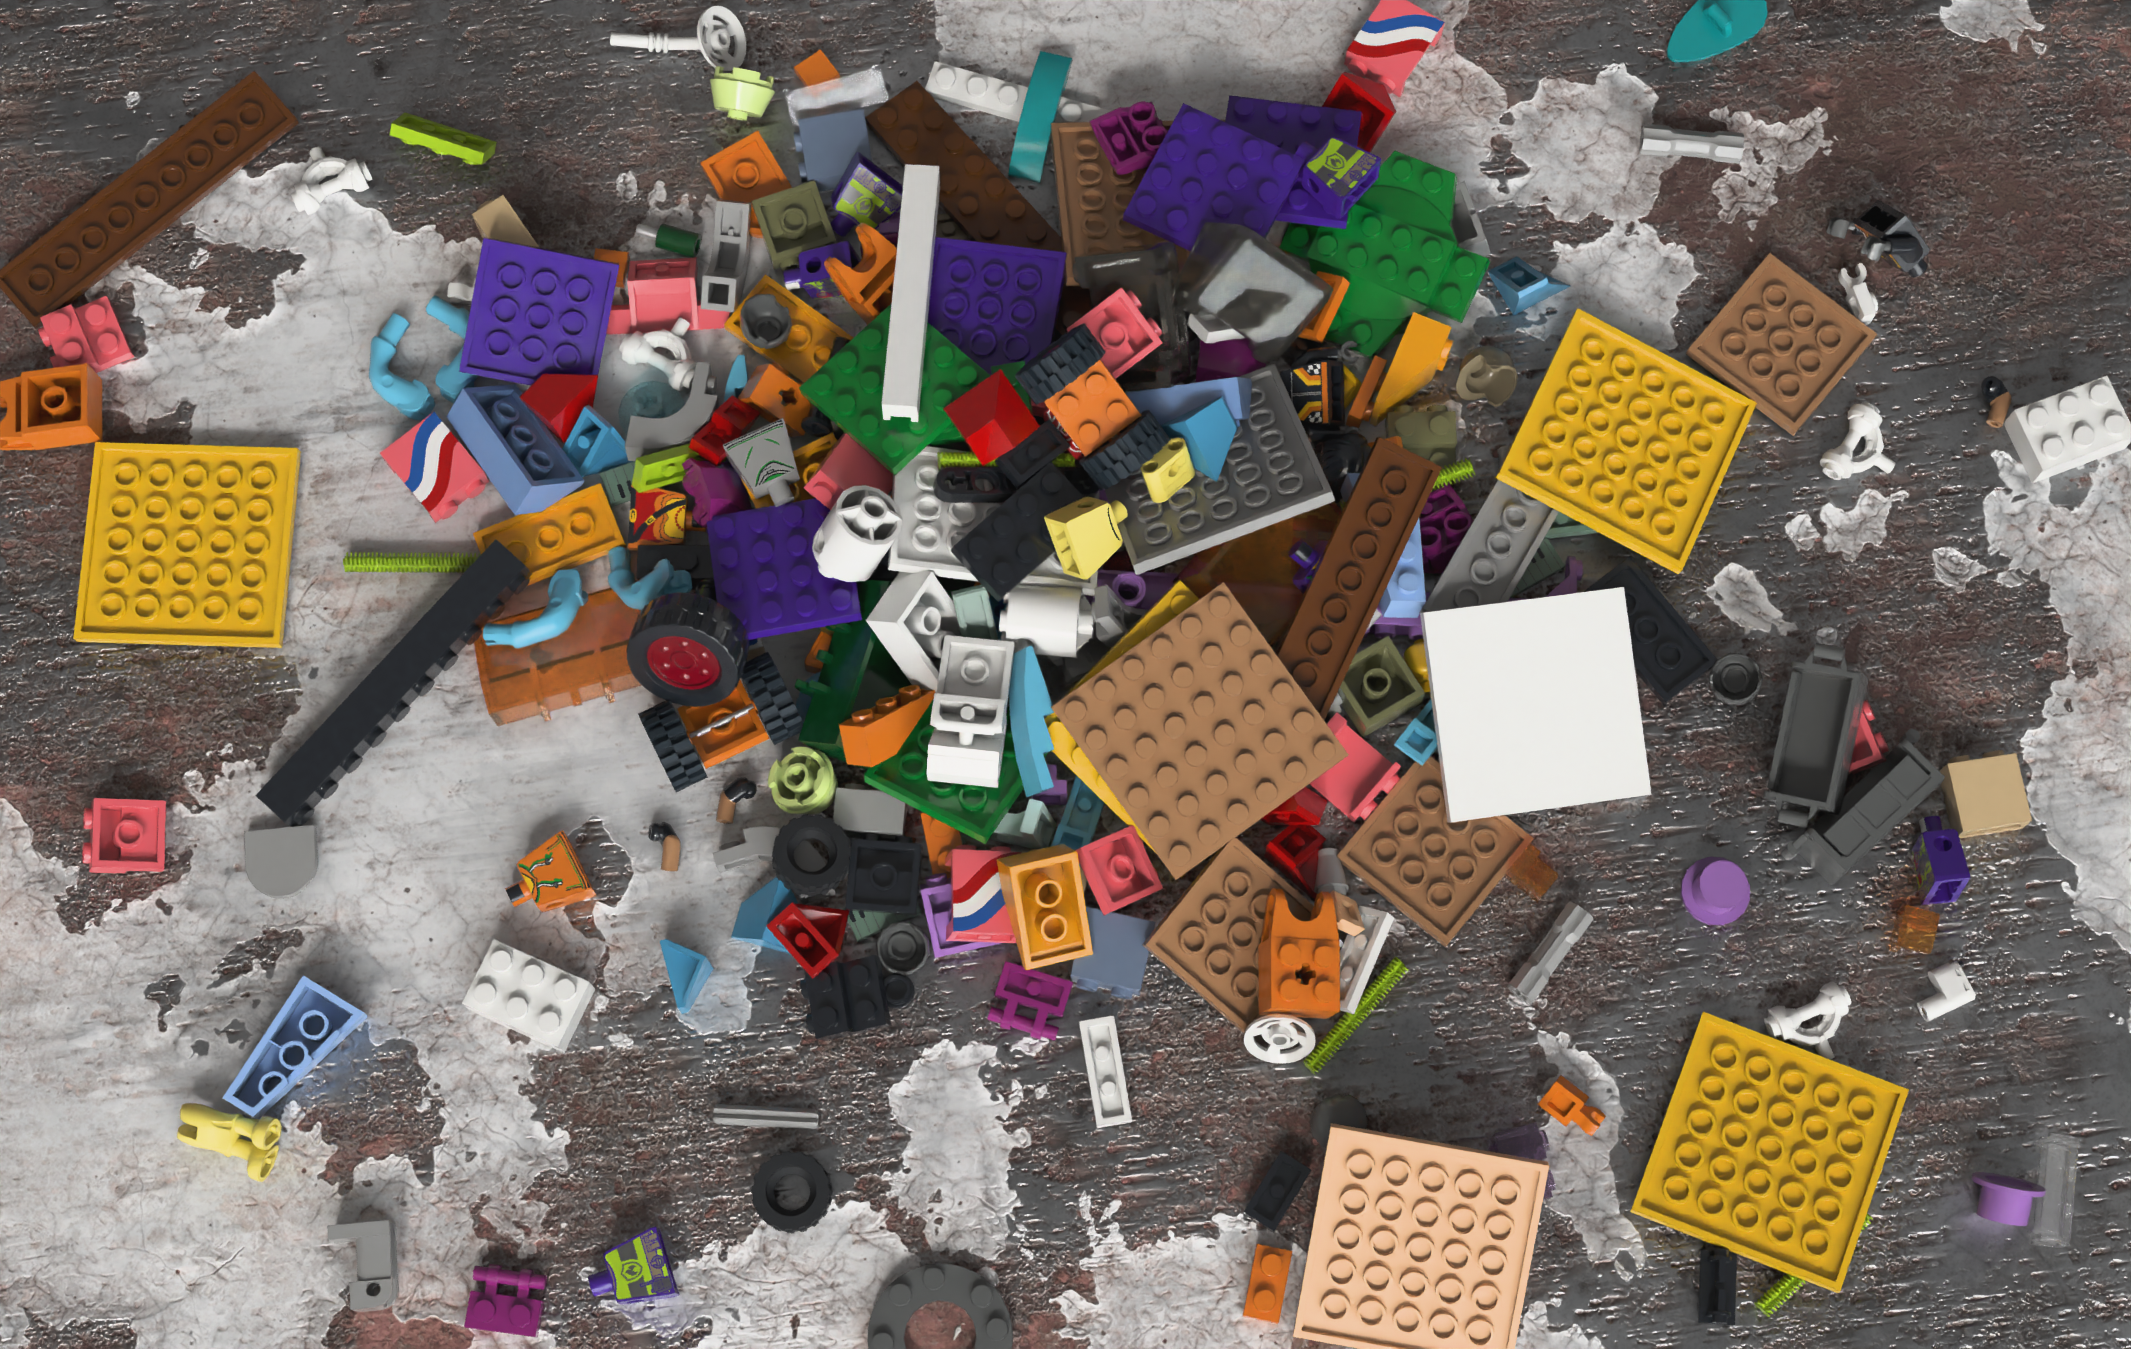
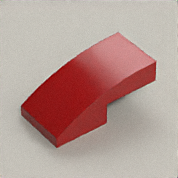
M732 395L714 411L711 421L691 439L689 448L717 466L726 457L723 444L746 435L759 418L760 413Z

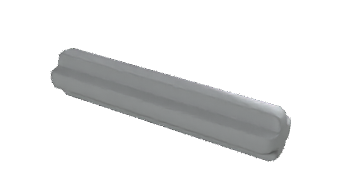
M716 1104L713 1110V1121L721 1125L816 1129L819 1125V1111L807 1108Z

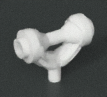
M314 147L309 152L313 163L308 166L302 181L294 185L296 192L291 193V196L299 212L306 210L307 214L311 215L320 208V204L326 196L342 189H353L356 192H362L369 189L367 182L373 179L364 161L358 164L356 158L346 161L332 156L325 157L321 147ZM338 174V177L319 185V182L325 179L326 176Z
M679 317L670 332L662 329L646 334L636 331L633 335L627 334L619 349L622 352V360L630 365L649 363L664 371L669 379L668 383L673 389L679 392L684 391L686 388L691 389L696 362L692 361L690 350L685 340L682 339L690 323ZM663 347L669 349L673 353L675 360H669L655 352L653 348Z
M1867 402L1853 404L1847 416L1849 420L1848 434L1840 446L1827 450L1820 460L1824 474L1834 480L1849 478L1852 473L1863 472L1873 465L1888 474L1896 464V462L1881 453L1885 445L1879 428L1882 423V417L1879 415L1878 408ZM1864 436L1866 440L1864 451L1860 455L1853 457V450L1860 438Z
M1832 981L1820 988L1819 995L1811 1003L1797 1009L1776 1005L1767 1010L1768 1017L1764 1019V1023L1772 1038L1778 1037L1782 1042L1790 1040L1795 1044L1803 1046L1814 1045L1819 1056L1831 1060L1835 1056L1827 1039L1835 1036L1834 1033L1840 1024L1841 1016L1848 1014V1006L1851 1005V999L1843 985L1838 986ZM1819 1014L1823 1015L1822 1021L1813 1028H1802L1799 1026L1805 1020Z

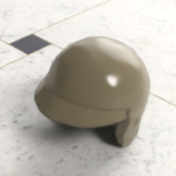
M1480 346L1471 350L1463 358L1459 367V376L1456 382V390L1459 396L1469 401L1485 397L1493 407L1501 406L1510 398L1517 385L1518 375L1512 358L1506 351L1495 346Z

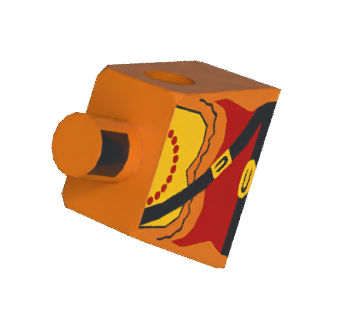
M631 485L627 547L630 551H638V545H686L687 531L706 532L707 528L700 526L694 520L692 510H688L687 495L660 488L638 493Z

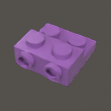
M945 873L934 874L925 878V884L919 885L935 958L1001 944L995 942L946 941V926L952 920L951 878L947 879Z

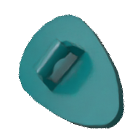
M1698 0L1676 26L1666 51L1668 59L1673 62H1693L1718 55L1739 46L1754 37L1763 28L1768 15L1766 1Z

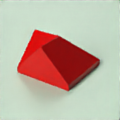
M1347 72L1341 74L1322 107L1361 111L1357 147L1370 153L1397 112L1384 84Z
M1001 369L943 408L982 466L1015 448L1040 427Z

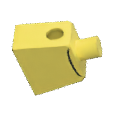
M1084 497L1044 517L1065 574L1087 580L1122 546L1123 540L1117 524L1127 518L1128 513L1120 501L1115 500L1109 504L1107 501Z

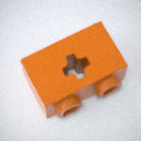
M779 364L758 365L738 399L758 411L760 416L770 423L783 418L788 436H803L805 431L802 429L801 423L803 418L808 416L811 407L809 400L801 394L799 389L804 383H797L788 377L789 372Z

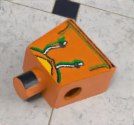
M563 830L518 861L516 865L523 880L505 888L514 907L533 898L541 912H547L596 896L583 866Z

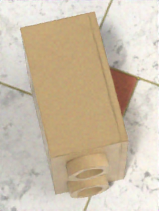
M504 195L494 201L489 200L482 203L477 208V211L472 214L482 238L488 237L539 248Z
M1995 750L1984 753L1982 755L1983 758L1970 760L1969 755L1958 756L1949 759V763L1940 770L1945 776L1941 787L1951 829L1958 831L1959 838L2018 830L2024 828L2032 821L2016 753L2004 755L2003 750Z

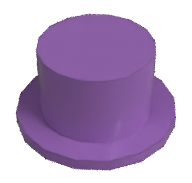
M1707 857L1696 861L1686 870L1681 881V898L1686 910L1695 919L1707 925L1722 926L1734 922L1745 912L1750 901V885L1745 873L1737 864L1723 857Z
M1975 1172L1971 1177L1973 1182L1981 1185L1976 1214L1985 1219L2003 1224L2028 1225L2033 1197H2043L2046 1193V1189L2038 1184L2011 1176Z

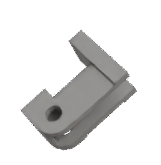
M390 1220L327 1225L329 1241L334 1243L356 1242L357 1281L349 1282L350 1310L356 1312L378 1311L392 1306L398 1298L399 1292L396 1223H390ZM380 1285L379 1294L374 1296L375 1287Z

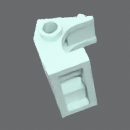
M1029 799L1025 811L1018 814L1007 812L990 839L1031 849L1047 848L1051 846L1057 824L1043 801Z

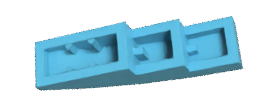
M1028 646L1014 653L1009 688L1011 731L1016 762L1026 797L1039 794L1054 787L1044 758V754L1054 750L1044 717L1053 714L1054 711L1051 708L1053 705L1033 646Z

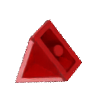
M542 374L519 398L565 444L584 407L589 405L593 408L598 375Z
M1304 787L1260 820L1268 825H1319L1328 800L1309 788Z
M1289 825L1269 842L1264 856L1315 901L1317 894L1314 892L1318 865V851L1323 848L1326 838L1311 825Z
M792 902L766 927L811 978H815L840 955L849 911Z

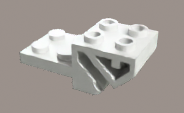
M951 635L944 636L937 690L934 693L930 725L934 726L935 729L928 745V781L998 788L1007 728L1006 710L1015 642Z

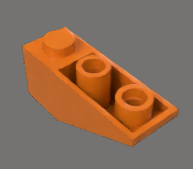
M918 685L906 686L899 689V694L893 697L877 700L875 702L876 706L852 713V718L839 724L847 764L873 767L896 755L934 699L935 690L920 689Z

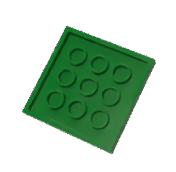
M890 304L802 384L799 389L806 399L895 476L952 423L943 408L990 375L927 322L918 422H911V417L891 416L890 420H883L882 395L891 314Z
M932 700L897 754L873 767H869L864 774L865 783L986 844L1024 789L1016 762L1010 724V707L1007 706V728L999 786L995 788L928 781V745L935 729L934 726L930 725Z

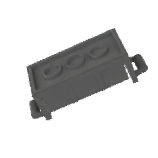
M1816 643L1814 651L1805 662L1792 660L1791 667L1796 672L1792 671L1778 739L1773 753L1774 758L1767 786L1771 791L1764 790L1763 798L1776 803L1779 812L1778 822L1805 828L1808 827L1809 821L1817 811L1840 816L1869 680L1862 672L1848 670L1845 648ZM1819 657L1841 661V667L1836 668L1813 663L1814 658ZM1785 804L1810 809V812L1807 814L1783 809L1782 807Z
M1915 729L1908 730L1900 738L1899 744L1885 757L1886 761L1874 767L1844 796L1840 816L1826 813L1796 841H1790L1782 849L1781 854L1783 858L1792 860L1799 853L1830 885H1834L1944 781L1943 778L1945 776L1913 746L1919 740L1920 735Z

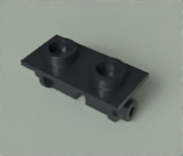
M1728 1249L1700 1250L1698 1323L1735 1326L1737 1254L1729 1252Z

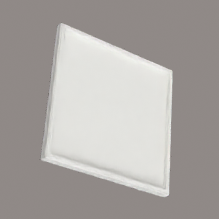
M1624 587L1420 613L1447 822L1451 823L1651 795Z

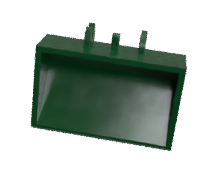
M857 581L862 620L819 627V630L833 637L828 652L821 649L817 652L816 659L824 663L818 682L810 680V683L797 679L794 686L798 691L812 697L798 741L814 750H819L825 755L846 762L839 724L852 718V713L870 709L876 706L875 702L877 700L893 697L899 694V689L912 685L866 622L891 585L890 581ZM855 765L866 770L869 769V767Z

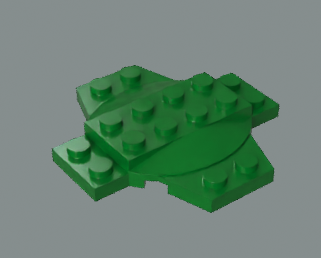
M1394 151L1380 166L1378 179L1348 210L1346 229L1290 223L1279 247L1282 252L1309 262L1314 278L1317 271L1344 277L1350 282L1324 338L1325 341L1340 347L1347 341H1354L1357 343V347H1348L1346 349L1373 360L1374 356H1377L1402 329L1401 325L1408 318H1411L1413 312L1424 316L1432 311L1457 322H1463L1490 261L1486 257L1460 248L1450 226L1451 219H1453L1457 176L1455 173Z

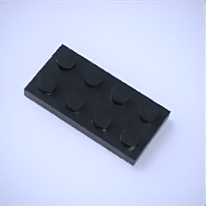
M1050 462L955 544L951 552L999 602L1056 552L1044 517L1084 498V496Z
M1629 556L1584 592L1624 587L1635 672L1659 701L1665 705L1712 669L1718 659Z

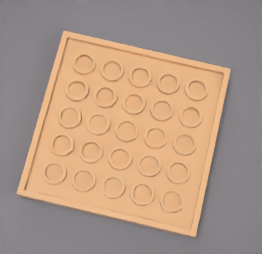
M1331 1123L1293 1337L1358 1349H1515L1549 1163L1541 1160Z

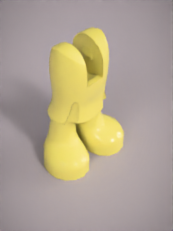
M185 1103L181 1106L180 1119L187 1124L178 1128L177 1138L180 1141L195 1147L220 1152L227 1157L234 1155L248 1161L247 1173L253 1180L263 1182L269 1176L279 1150V1146L274 1145L281 1135V1123L277 1118L265 1116L261 1119L245 1118L242 1114H228L197 1103ZM241 1136H247L251 1138L252 1141L241 1139Z

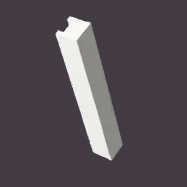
M905 164L882 395L883 420H890L891 416L911 417V422H918L940 193L939 166Z

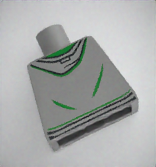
M783 418L723 444L729 462L756 499L770 494L775 507L794 501L795 498L789 485L797 482L800 477Z

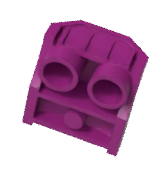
M1145 101L1137 102L1131 107H1119L1089 121L1100 146L1117 175L1128 174L1134 170L1149 167L1168 132L1163 127L1162 120H1159L1152 101L1149 103Z
M1253 336L1216 343H1204L1201 340L1195 383L1240 377L1266 367L1269 339L1262 336Z
M688 458L682 464L684 470H688L685 472L686 474L682 480L683 486L690 495L695 497L696 505L693 507L692 514L694 520L700 526L707 528V522L711 521L713 516L752 509L749 494L740 476L729 461L720 462L716 466L710 461H696L693 458Z
M1444 483V487L1430 493L1419 516L1424 573H1443L1473 522L1465 504L1449 483L1448 486Z

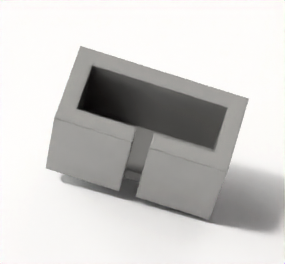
M1465 181L1460 182L1456 186L1453 219H1451L1450 226L1460 248L1483 257L1491 254L1487 239Z
M845 784V788H836L833 820L835 824L840 825L844 829L843 832L848 837L860 838V834L873 833L880 835L881 840L895 841V837L905 836L908 804L881 790H866V786L861 784Z

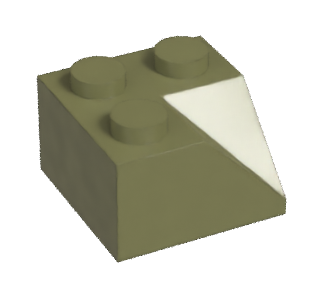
M1389 636L1355 654L1337 692L1343 702L1341 705L1362 738L1422 704L1425 696L1424 690Z

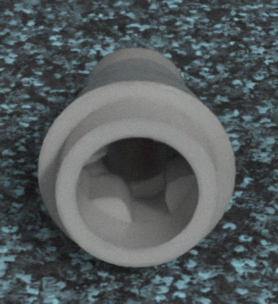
M1325 848L1318 851V865L1314 887L1316 894H1319L1321 891L1331 893L1334 890L1346 896V892L1349 890L1341 861L1337 857L1339 854L1338 849Z

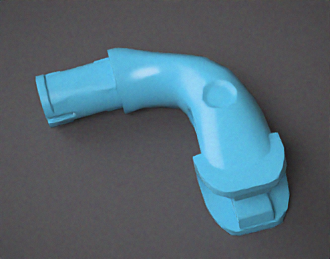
M438 296L432 297L426 307L427 314L448 325L450 331L458 334L465 340L469 311L463 307L458 309ZM463 346L448 366H442L435 379L436 385L440 388L441 395L453 404L463 388L475 387L474 382L478 375L459 372Z
M392 313L378 337L374 336L371 340L369 379L373 389L385 401L395 406L400 413L410 419L422 421L431 414L435 406L434 398L429 393L428 388L418 380L414 379L410 382L393 374L388 369L392 357L397 352L395 347L410 326L406 319Z
M619 546L612 548L608 553L611 571L608 576L609 586L630 608L642 610L650 601L662 595L689 593L692 589L690 573L685 570L674 571L673 565L667 559L660 560L652 572L635 582V575L631 571L630 551Z
M558 570L553 575L548 588L549 601L539 617L526 621H515L513 624H485L483 629V639L486 640L485 644L487 646L513 645L514 648H523L555 638L565 632L573 623L580 607L584 606L588 601V593L582 591V578L578 570Z

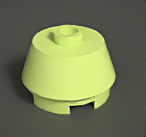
M716 66L714 78L710 79L714 108L728 112L727 117L736 120L747 121V116L762 117L775 94V91L772 90L774 77L767 76L764 81L760 80V72L733 67L731 73H723L724 67Z
M808 747L792 748L793 753L787 755L781 762L776 760L772 765L768 776V787L772 790L775 803L783 811L791 814H818L826 810L835 799L838 782L829 758L819 750Z

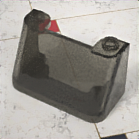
M1205 222L1170 295L1181 302L1180 307L1186 312L1193 315H1198L1199 312L1211 313L1250 340L1248 348L1253 351L1251 356L1262 363L1269 364L1270 361H1278L1327 304L1333 288L1255 231L1238 224Z
M1162 242L1076 256L1075 263L1073 264V277L1083 289L1089 288L1092 309L1122 287L1125 293L1130 289L1142 304L1138 309L1146 320L1151 317L1163 333L1159 336L1163 342L1160 346L1116 378L1124 391L1171 388L1188 378L1191 371V356L1178 258L1174 244L1172 242Z

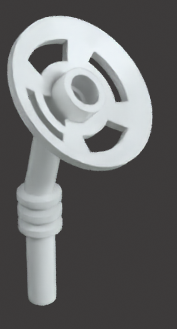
M712 6L703 11L697 25V37H669L668 33H665L664 36L661 33H657L654 36L653 32H650L649 35L611 32L610 45L648 48L649 52H653V49L657 53H660L661 50L664 53H667L668 50H701L708 63L714 68L716 66L724 67L723 72H730L733 70V67L739 68L746 55V37L743 27L734 13L723 6ZM713 16L720 17L727 23V25L723 24L721 21L713 20ZM730 36L734 37L735 43L733 56L728 53ZM714 59L722 60L724 64L718 63Z
M1339 939L1341 948L1344 943ZM1299 975V977H1297V979H1298V978H1301V984H1302V983H1303V980H1302V977ZM1285 1014L1260 1017L1250 1023L1244 1033V1044L1247 1050L1256 1058L1270 1063H1291L1301 1060L1312 1052L1316 1041L1315 1032L1307 1022ZM1292 1022L1301 1026L1305 1033L1298 1032L1297 1027ZM1262 1034L1263 1039L1269 1043L1268 1047L1265 1048L1258 1044L1254 1036ZM1298 1042L1301 1044L1300 1046H1298V1047H1296V1048H1294V1049L1285 1050V1051H1280V1049H1286V1048L1293 1047V1046L1296 1045Z

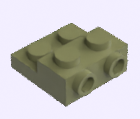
M815 180L751 201L774 270L781 268L782 272H784V270L799 268L798 256L801 252L837 243Z
M1401 405L1394 407L1393 412H1387L1385 420L1386 438L1401 437L1404 449L1441 466L1443 469L1445 465L1447 467L1449 464L1452 466L1453 462L1456 465V411H1448L1445 405H1432L1427 408V411L1414 412L1412 406Z

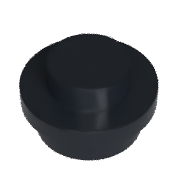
M895 973L884 978L888 1007L900 1009L910 1004L915 993L911 979L906 975Z

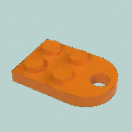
M758 130L700 162L701 168L721 200L751 203L753 200L792 188ZM751 203L749 234L752 237L763 239Z

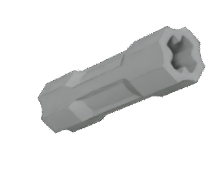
M1644 124L1641 130L1639 152L1643 155L1664 157L1678 155L1740 164L1744 149V134L1727 131L1702 132L1673 129L1670 126Z
M1569 901L1552 924L1550 931L1528 961L1522 965L1507 988L1523 1001L1532 1004L1573 944L1579 940L1594 918L1590 913L1578 904Z

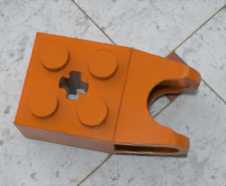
M860 223L855 228L863 248V255L859 264L854 268H850L837 258L829 256L824 261V266L845 300L868 325L892 303L897 248L877 230L865 223Z
M88 363L21 372L19 377L0 381V407L7 408V413L0 422V450H41L103 441L102 379Z
M1272 888L1265 907L1261 943L1258 945L1259 1015L1285 1014L1294 1017L1327 1019L1340 1012V943L1334 902L1329 892L1321 891L1316 895L1309 921H1301L1291 914L1283 889ZM1296 972L1302 977V980H1303V983H1302V984H1301V978H1298V979L1296 978V975H1295Z

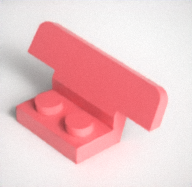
M697 257L630 261L627 280L629 304L611 306L606 334H630L636 331L648 333L662 329L671 331L679 317L690 323L687 330L724 328V323L729 319L730 312L700 309L701 300H698L696 287L698 273Z

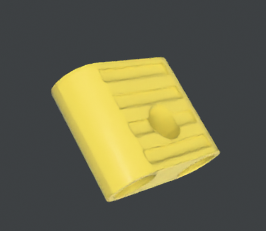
M1182 438L1169 440L1162 447L1163 449L1154 454L1152 459L1140 467L1151 500L1155 503H1162L1168 500L1195 476V469L1187 445Z

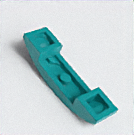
M1040 51L1024 101L1008 176L1041 183L1051 139V123H1055L1062 93L1065 91L1073 61L1072 58Z

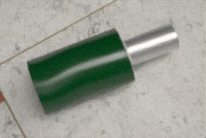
M638 224L636 228V235L656 240L655 246L657 248L692 258L696 257L699 252L702 240L701 234L667 224H661L659 229Z

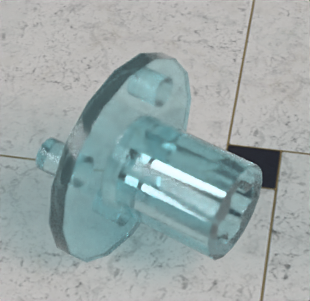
M658 381L640 383L631 388L621 400L618 411L620 425L627 435L631 416L665 418L678 412L685 405L684 400L678 391L667 383Z

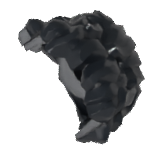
M1359 433L1339 434L1328 439L1326 442L1318 443L1315 449H1313L1333 492L1335 501L1332 503L1334 504L1339 503L1340 499H1343L1340 490L1347 473H1360L1371 451L1367 439Z

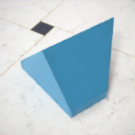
M1517 256L1488 271L1490 278L1513 316L1571 287L1534 269Z
M1223 396L1161 425L1170 440L1173 438L1185 440L1194 468L1215 482L1218 481L1238 427Z
M585 406L562 448L582 478L632 462L628 461L625 440L616 429L591 406Z
M775 877L742 902L731 938L789 953L766 925L792 902L799 904L792 890L785 888L784 883Z
M668 939L660 941L677 1008L681 1014L690 1011L714 968L706 956Z

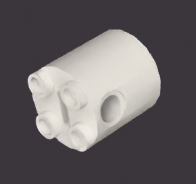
M867 485L852 486L842 492L813 537L812 550L818 562V570L823 576L828 578L834 577L846 582L866 581L870 578L902 530L903 519L899 507L890 496L880 489Z
M1018 584L1004 597V603H1007L1006 611L1001 610L999 631L1002 632L1001 641L1015 642L1014 653L1028 646H1033L1036 655L1078 658L1080 648L1094 636L1095 620L1092 615L1091 605L1083 595V589Z

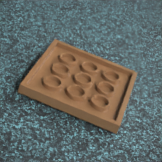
M1769 253L1689 347L1686 355L1729 388L1755 401L1758 410L1794 436L1871 344L1877 333Z
M1430 756L1423 766L1416 761L1339 852L1337 857L1340 859L1341 864L1446 947L1532 843L1534 838L1505 815L1447 822L1440 763Z
M1235 837L1217 851L1142 945L1239 1030L1245 1033L1250 1023L1260 1017L1267 1016L1259 1015L1258 945L1261 943L1265 907L1272 888L1283 889L1291 914L1301 921H1309L1313 905Z

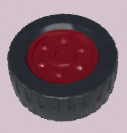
M705 579L698 582L694 594H665L653 599L644 606L631 631L626 650L627 661L637 681L657 697L666 701L671 700L672 703L683 706H707L725 699L737 687L746 665L749 640L747 632L737 616L724 605L717 602L714 580Z

